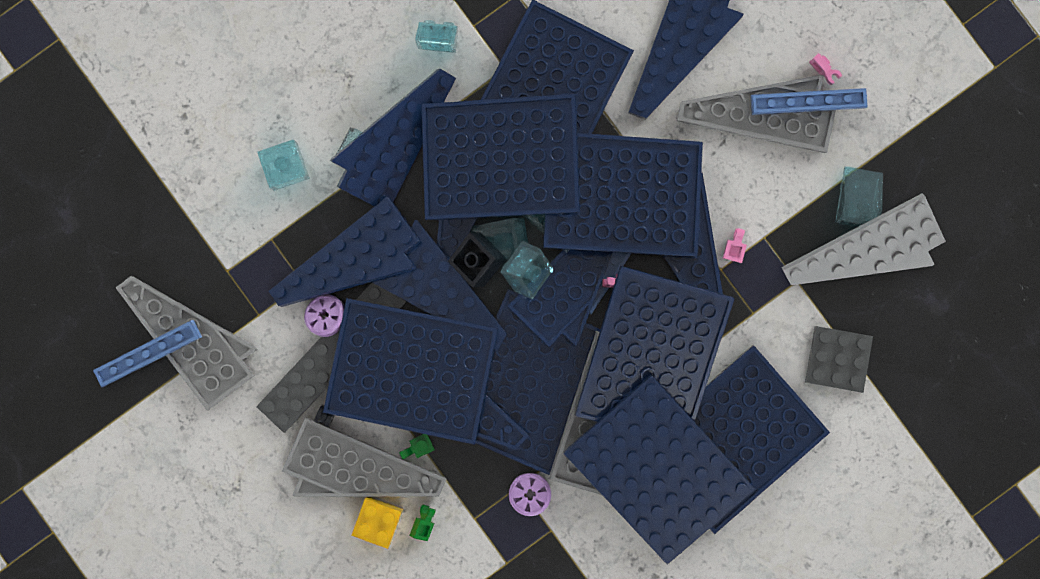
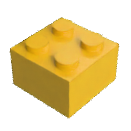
M366 497L351 536L388 549L403 508L373 497Z

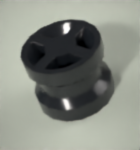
M322 404L315 416L314 422L323 423L325 427L329 428L335 415L323 413L324 405Z

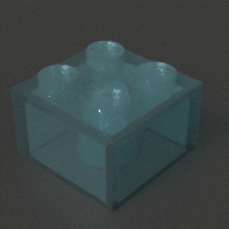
M294 139L257 152L268 186L273 191L310 179L300 148Z
M522 241L500 272L515 292L533 299L554 268L540 248Z

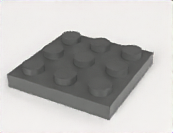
M815 326L805 382L864 393L873 336Z

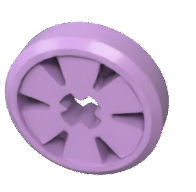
M330 294L314 298L308 304L304 314L307 328L312 333L321 337H329L340 331L345 305L340 299ZM327 312L329 314L328 317L322 318V315Z
M524 473L512 482L509 489V500L512 507L518 513L525 516H535L542 513L548 507L551 500V489L548 482L541 475ZM528 489H532V492L536 493V495L532 496V499H528V496L525 497L524 495L528 492Z

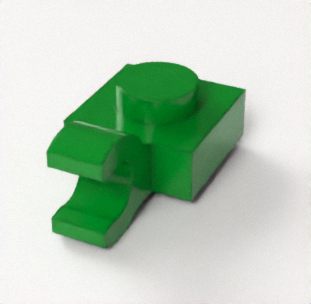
M422 434L410 440L411 446L400 451L399 454L402 459L414 453L419 458L435 449L429 436Z
M424 504L421 506V518L416 517L409 536L414 539L428 541L435 524L431 521L435 515V509L429 508L430 506Z

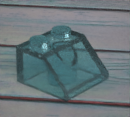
M432 20L419 22L415 38L418 49L456 53L458 27L454 26V23L443 22V24H435V21Z

